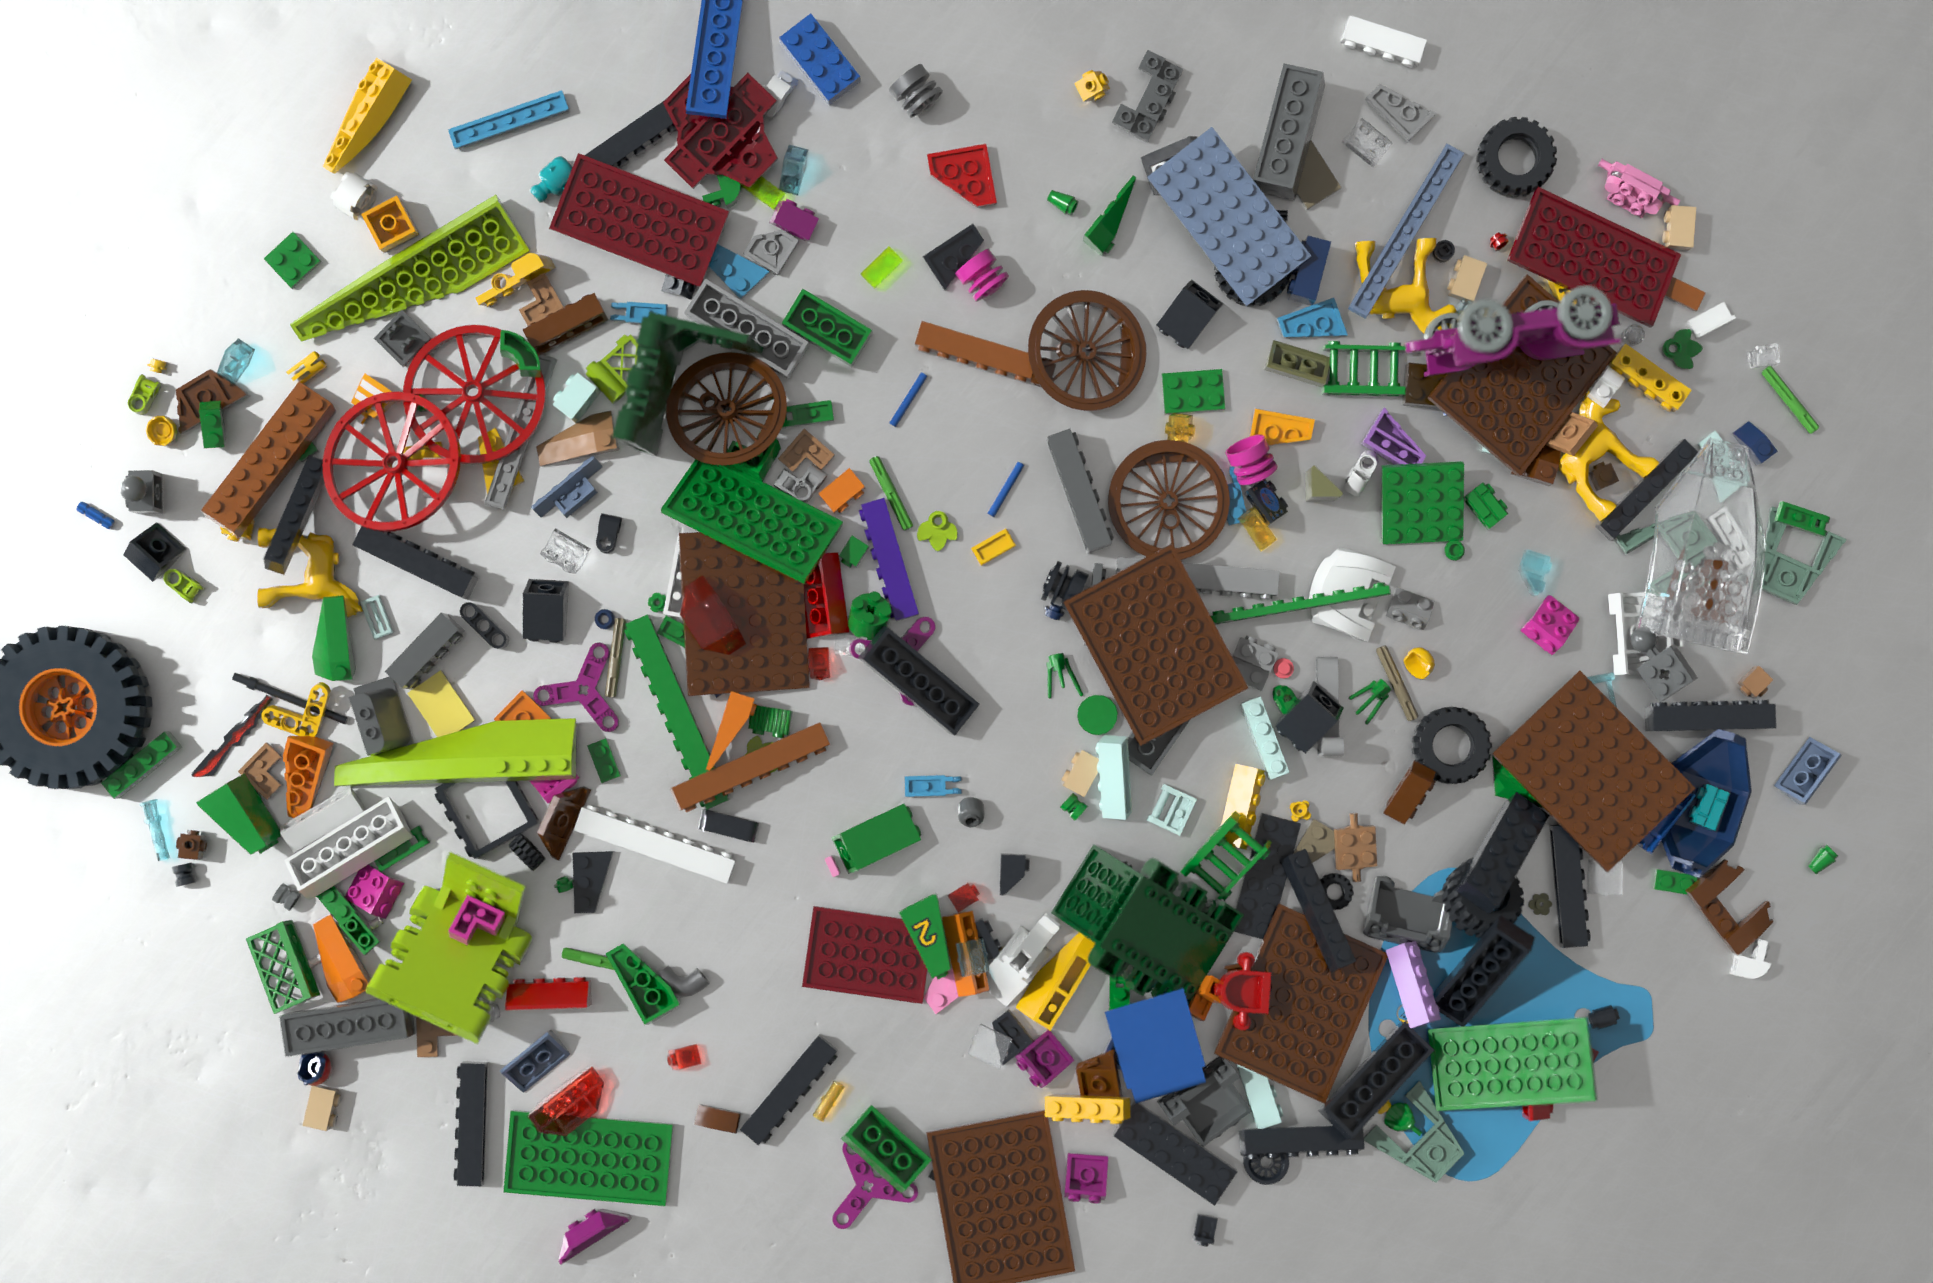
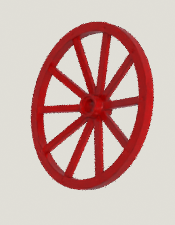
M465 325L455 327L432 338L413 358L403 385V392L415 395H461L442 409L445 415H447L465 402L456 427L458 439H460L473 404L486 454H461V464H486L511 455L531 438L544 412L546 390L542 371L541 377H535L537 394L486 389L518 371L519 367L517 364L481 383L500 342L501 329L491 326ZM486 335L494 337L477 376L473 380L462 336ZM456 338L467 382L429 354L443 343ZM426 360L462 388H413V384L421 364ZM472 388L478 389V393L475 396H469L468 392ZM484 396L534 400L536 405L532 418L526 428L523 429ZM403 402L407 417L411 403ZM480 402L520 434L510 444L494 452L492 451ZM433 415L419 425L416 416H414L411 428L420 440L426 435L424 430L437 422L438 419ZM430 440L425 445L438 456L443 458H450L451 456L450 446L447 450L436 444L433 440Z
M407 392L380 393L354 405L336 423L327 440L323 455L324 483L335 506L343 515L356 524L381 532L409 529L433 516L451 495L461 466L460 443L456 430L449 418L432 402ZM388 402H409L411 405L397 450L395 451L382 404ZM419 405L433 413L440 423L403 454ZM374 406L388 453L384 452L350 425L360 414ZM347 430L383 459L334 458L339 440L344 431ZM442 430H445L450 445V458L408 460ZM398 460L397 466L392 468L393 463ZM333 465L383 467L381 470L339 494L334 480ZM450 465L445 483L438 494L408 471V467ZM386 475L366 518L357 515L343 501ZM402 475H405L434 498L427 507L411 517L408 516ZM395 477L402 520L393 522L372 521Z

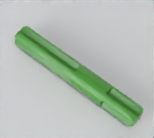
M1768 366L1762 371V375L1810 434L1818 430L1819 425L1773 367Z
M875 456L871 458L869 463L902 529L905 531L912 528L913 524L880 457Z
M564 948L562 951L563 959L614 970L608 957L570 948Z

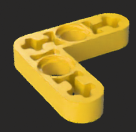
M323 682L317 683L312 687L303 715L271 705L262 712L263 722L298 736L315 737L322 725L331 694L330 687ZM321 688L324 694L320 697L319 701H316L319 695L317 690ZM317 706L320 709V714L317 716L313 715L310 707ZM271 711L274 712L275 718L270 719L269 713ZM287 717L295 720V727H290L286 724ZM308 725H311V729L314 730L311 733L306 728Z

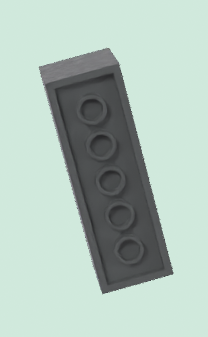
M1283 64L1253 181L1265 194L1292 200L1296 199L1325 88L1322 71Z
M379 998L289 1012L279 1016L285 1057L403 1039L416 1034L413 1014Z

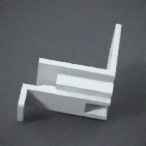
M1046 913L1030 932L1020 926L999 955L985 969L989 986L988 992L1003 1005L1008 1006L1028 985L1052 953L1046 947V944L1060 929L1061 925Z

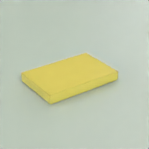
M442 670L407 693L437 737L461 731L475 721V718Z

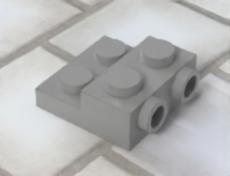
M1246 635L1245 639L1240 638L1232 658L1246 684L1262 691L1279 653L1275 652V647L1264 644V647L1256 644V639Z

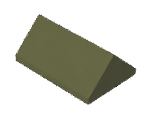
M1273 340L1264 370L1323 387L1328 375L1330 357Z
M1315 465L1305 473L1306 502L1335 501L1344 494Z

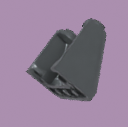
M1377 876L1364 925V935L1399 945L1416 941L1420 950L1434 953L1443 951L1450 939L1452 922L1448 918L1450 915L1448 912H1445L1443 907L1445 905V902H1442L1443 890H1440L1433 896L1395 888V883L1390 877Z

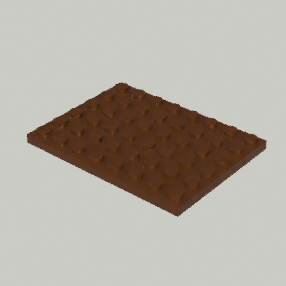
M1527 274L1502 305L1508 310L1509 314L1525 312L1528 307L1540 301L1551 300L1560 302ZM1516 346L1509 354L1502 358L1477 363L1469 369L1446 374L1428 396V399L1514 474L1521 476L1616 356L1617 352L1610 346L1586 348L1584 349L1585 354L1580 356L1536 360L1527 356L1519 346Z
M701 532L678 533L688 696L731 693V691L741 693L810 688L803 583Z
M1172 544L1063 602L1140 746L1248 689L1243 676Z
M1578 671L1492 753L1505 769L1606 873L1695 789L1581 671Z
M1278 904L1255 957V963L1251 967V971L1271 973L1269 1013L1248 1012L1251 1025L1246 1030H1239L1233 1024V1019L1239 1012L1232 1010L1214 1054L1324 1104L1386 963L1387 953L1344 934L1356 962L1330 973L1305 915L1282 904Z
M1045 1110L926 1132L953 1283H1018L1075 1272L1048 1117H1045Z

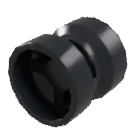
M1441 240L1432 251V256L1437 262L1445 263L1454 255L1455 247L1452 242Z
M192 863L172 867V872L176 876V887L196 882L195 876L192 875Z

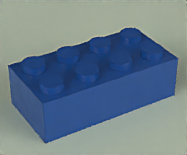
M811 13L779 37L782 46L829 106L861 82L860 75Z

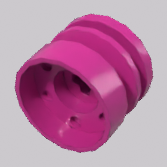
M989 249L974 256L955 273L963 285L973 282V285L968 290L970 294L979 290L973 296L976 302L995 293L1009 278L1007 272L998 276L1003 270L1002 266L992 269L991 266L997 259Z
M1253 435L1231 445L1225 452L1230 465L1236 466L1233 472L1237 476V481L1240 485L1259 482L1272 475L1278 468L1273 460V455L1267 453L1270 448L1264 435Z

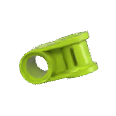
M141 374L128 399L129 409L138 415L146 414L160 391L161 382L151 381ZM138 400H142L143 406L140 409H135V403Z
M170 569L164 574L165 584L191 604L194 602L193 599L197 593L204 589V586L181 570ZM173 573H177L179 576V580L175 584L170 580Z

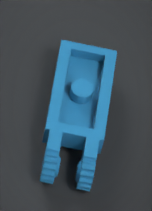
M614 302L611 303V308L626 309V316L614 314L610 315V320L641 324L643 316L648 317L649 312L667 316L668 305Z
M1234 466L1229 467L1232 483L1227 484L1230 497L1227 516L1228 526L1249 521L1241 487L1237 481V476L1233 472Z
M905 776V797L962 794V789L945 788V781L959 782L961 781V776Z

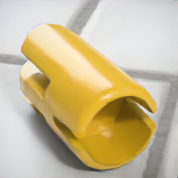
M313 351L287 370L286 373L289 375L304 364L305 368L291 378L292 381H295L305 372L309 371L311 374L300 381L304 384L326 368V363L322 359L313 364L320 357L316 351Z

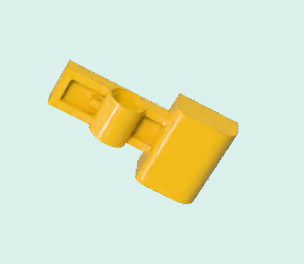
M529 253L514 261L511 267L515 275L513 277L502 273L494 275L491 281L493 288L475 298L478 305L490 307L498 302V298L512 295L514 289L543 273L546 274L555 269L556 267L552 259L545 255ZM502 278L506 279V286L504 288L500 286Z

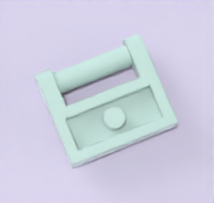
M1163 784L1161 788L1163 791L1147 821L1180 836L1197 799ZM1172 794L1175 798L1163 822L1159 820V816L1169 795Z

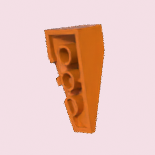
M731 691L706 770L710 771L747 721L749 715H754L757 704L753 703L754 698Z
M312 736L287 737L283 762H285L286 770L284 777L287 783L286 802L287 815L289 817L295 818L313 808L334 743Z
M332 914L315 922L313 927L326 984L336 1002L339 1003L354 998L366 991L371 978Z

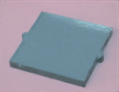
M983 938L956 944L962 977L989 971L988 954L985 950Z

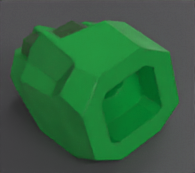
M1278 685L1274 687L1273 699L1283 716L1297 700V697L1288 686Z

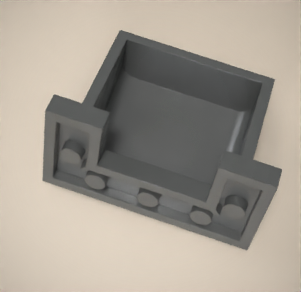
M390 676L353 688L355 695L350 696L349 700L368 756L415 744L396 683Z
M1220 1056L1202 1068L1206 1083L1167 1094L1157 1101L1172 1124L1176 1125L1183 1120L1202 1147L1221 1136L1224 1131L1236 1125L1242 1118L1252 1112L1232 1084L1240 1076L1229 1061Z

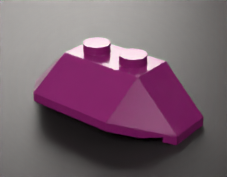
M593 1209L584 1215L586 1219L580 1223L578 1220L567 1226L569 1230L564 1234L559 1264L562 1265L631 1220V1216L606 1209L598 1211Z

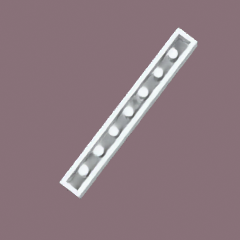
M588 805L587 808H581L574 831L723 883H729L736 860L732 859V854L723 851L721 854L713 852L714 848L702 845V848L695 846V842L686 838H683V841L675 839V834L664 831V834L657 833V828L649 825H645L644 828L637 826L638 822L629 818H626L625 821L618 819L619 815L608 811L606 814L600 813L599 808Z

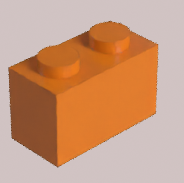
M849 468L818 494L834 514L837 511L842 513L849 507L847 504L853 498L856 501L864 494L865 486Z

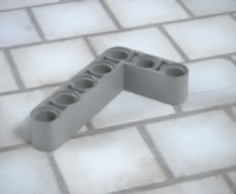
M1317 657L1316 683L1339 703L1338 657ZM1339 720L1317 742L1318 756L1344 755V739L1339 737Z

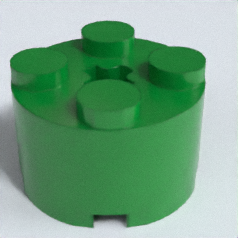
M874 591L856 597L852 601L848 618L850 631L859 638L862 636L866 637L867 640H872L883 626L888 627L891 616L890 604L878 592Z

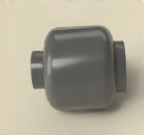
M968 797L960 801L958 805V820L961 824L972 828L983 822L984 804L981 800Z

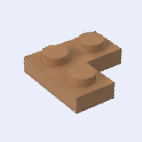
M545 273L527 282L536 298L532 303L519 309L527 326L530 323L544 319L550 313L563 309V305Z
M804 428L780 455L778 460L794 472L807 457L819 469L823 470L835 454Z
M266 742L238 772L241 775L245 773L252 786L268 800L282 786L268 772L282 756Z
M416 1016L417 1057H438V1036L458 1035Z

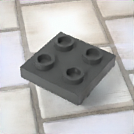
M403 310L374 337L402 367L432 339Z

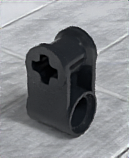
M601 513L596 546L602 553L609 554L615 549L622 517ZM608 539L611 544L604 548L601 542H605Z

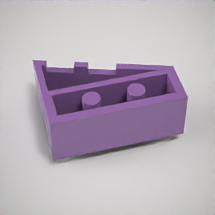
M1385 407L1380 411L1361 445L1395 465L1422 463L1426 457L1411 437L1404 432L1399 423L1392 418Z

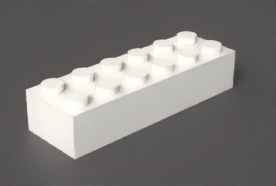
M388 796L284 861L298 891L306 899L311 900L411 839L413 835L399 806Z

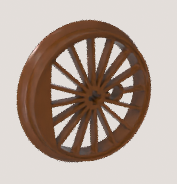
M1079 290L1055 298L1038 314L1029 335L1028 357L1037 382L1050 397L1073 409L1095 411L1119 403L1134 390L1144 371L1146 343L1139 322L1123 303L1102 292ZM1074 305L1085 306L1083 338L1072 309ZM1090 305L1102 309V312L1088 340ZM1067 308L1077 339L1057 317L1056 313ZM1108 312L1117 322L1092 343L1105 313ZM1053 318L1070 339H1064L1045 329L1049 320ZM1120 324L1121 339L1095 346ZM1044 333L1060 343L1057 347L1040 346L1042 334ZM1121 342V353L1097 351L1098 349ZM1065 344L1070 347L1069 355L1063 353L1062 345ZM1085 347L1086 351H1089L1088 355H1086L1085 352H1082V349H1084ZM1040 350L1054 351L1060 359L1043 364ZM1098 356L1120 357V368ZM1076 357L1055 377L1050 379L1044 367ZM1078 360L1063 391L1054 381ZM1097 362L1119 373L1117 386ZM1082 363L1080 397L1068 394V391ZM1086 365L1097 398H1085ZM1092 365L1111 386L1113 392L1102 396Z
M735 352L710 355L689 366L674 383L667 401V424L675 442L691 457L713 465L739 464L758 456L776 439L786 417V394L777 374L759 359ZM729 370L727 399L724 398L716 376V372ZM734 370L745 371L746 374L731 401ZM713 374L722 401L714 393L710 392L700 380ZM751 374L761 379L759 383L739 399ZM696 384L705 392L700 398L688 394ZM764 385H767L772 391V394L745 403ZM685 399H689L699 403L702 410H682ZM774 399L771 410H746ZM707 401H714V404L712 406H705ZM682 415L710 416L683 427L681 424ZM744 416L768 417L765 423L761 424ZM740 421L760 428L761 431L758 437L755 438ZM713 422L692 441L685 435V432ZM733 422L754 441L752 445L743 449ZM731 423L740 450L727 453L729 425ZM718 426L706 450L696 445ZM725 426L723 453L711 452Z
M1178 440L1151 442L1130 453L1115 471L1108 494V507L1112 523L1119 536L1128 546L1146 557L1161 550L1162 548L1156 546L1163 526L1166 530H1170L1171 544L1180 560L1202 552L1215 541L1226 523L1230 504L1227 481L1215 460L1197 446ZM1181 462H1196L1195 467L1173 492ZM1166 463H1178L1169 491ZM1163 464L1165 491L1151 465ZM1147 466L1162 494L1134 472L1133 469ZM1199 466L1209 475V478L1176 495ZM1129 473L1133 474L1158 496L1123 486ZM1208 481H1212L1216 495L1179 498ZM1121 490L1130 491L1158 501L1121 504ZM1167 496L1170 499H1174L1170 506L1167 503H1163ZM1216 498V511L1212 513L1178 502ZM1159 504L1127 522L1124 520L1121 510L1123 507ZM1177 506L1213 516V521L1206 530ZM1160 508L1138 536L1128 527V524ZM1164 510L1154 545L1143 542L1140 539L1141 536ZM1177 511L1204 532L1195 542L1191 541ZM1172 515L1176 518L1174 526L1166 525L1165 518ZM1180 526L1189 545L1175 548L1173 530Z

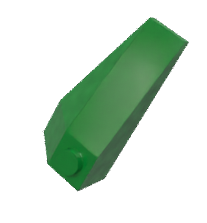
M1134 175L1117 194L1116 200L1111 201L1107 206L1104 215H1100L1084 235L1083 242L1101 256L1105 252L1109 254L1115 246L1113 241L1115 240L1136 181Z
M344 595L323 597L312 653L315 675L330 681L352 680L356 670Z
M624 943L605 953L644 1025L651 1024L680 1005L672 988Z

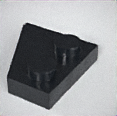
M1009 1009L992 1022L1002 1065L1006 1064L1034 1042Z

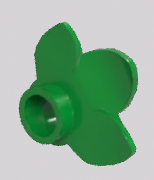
M1690 329L1677 331L1674 337L1667 340L1662 347L1664 355L1667 358L1673 359L1675 365L1682 369H1692L1694 365L1691 358L1703 350V347L1698 342L1690 339ZM1670 345L1675 347V352L1669 350Z

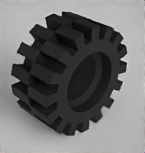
M521 833L509 844L514 854L532 871L546 860L538 848Z
M1330 873L1320 879L1326 895L1327 889L1331 884H1338L1342 888V895L1339 899L1333 900L1328 897L1333 910H1341L1347 907L1354 895L1351 881L1345 876L1336 873Z

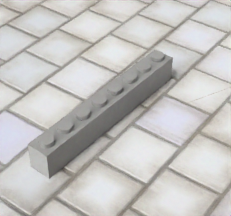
M1118 557L1116 573L1142 559ZM1182 563L1195 588L1200 590L1201 594H1212V591H1220V595L1232 596L1233 592L1240 593V597L1252 598V594L1260 595V599H1272L1273 596L1278 595L1280 571Z

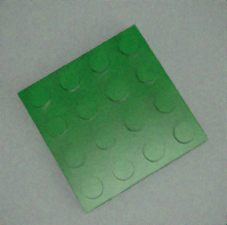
M1463 461L1382 465V544L1463 541Z

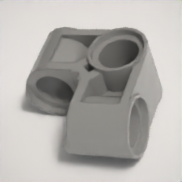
M811 463L806 473L799 479L784 468L773 485L792 497L808 502L816 490L823 484L828 474ZM800 488L808 490L806 497L801 498L797 495Z

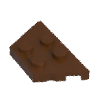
M212 369L207 370L177 388L179 433L183 434L200 424V402L221 401V407L224 410L248 395L247 392Z
M583 786L553 796L537 831L552 858L560 860L576 825L581 808L584 807L591 789Z
M1110 1050L1077 1064L1076 1073L1080 1095L1122 1097L1115 1050Z

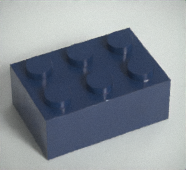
M1307 236L1301 243L1310 253L1311 257L1292 271L1295 277L1289 282L1287 294H1290L1289 300L1312 306L1318 295L1331 241Z

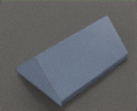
M1809 737L1774 786L1796 803L1806 805L1842 755Z
M550 1030L501 1069L500 1072L524 1093L567 1058L570 1053L553 1031Z

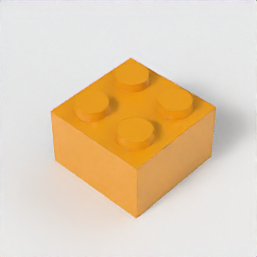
M397 195L361 214L379 250L383 253L419 235L402 200Z

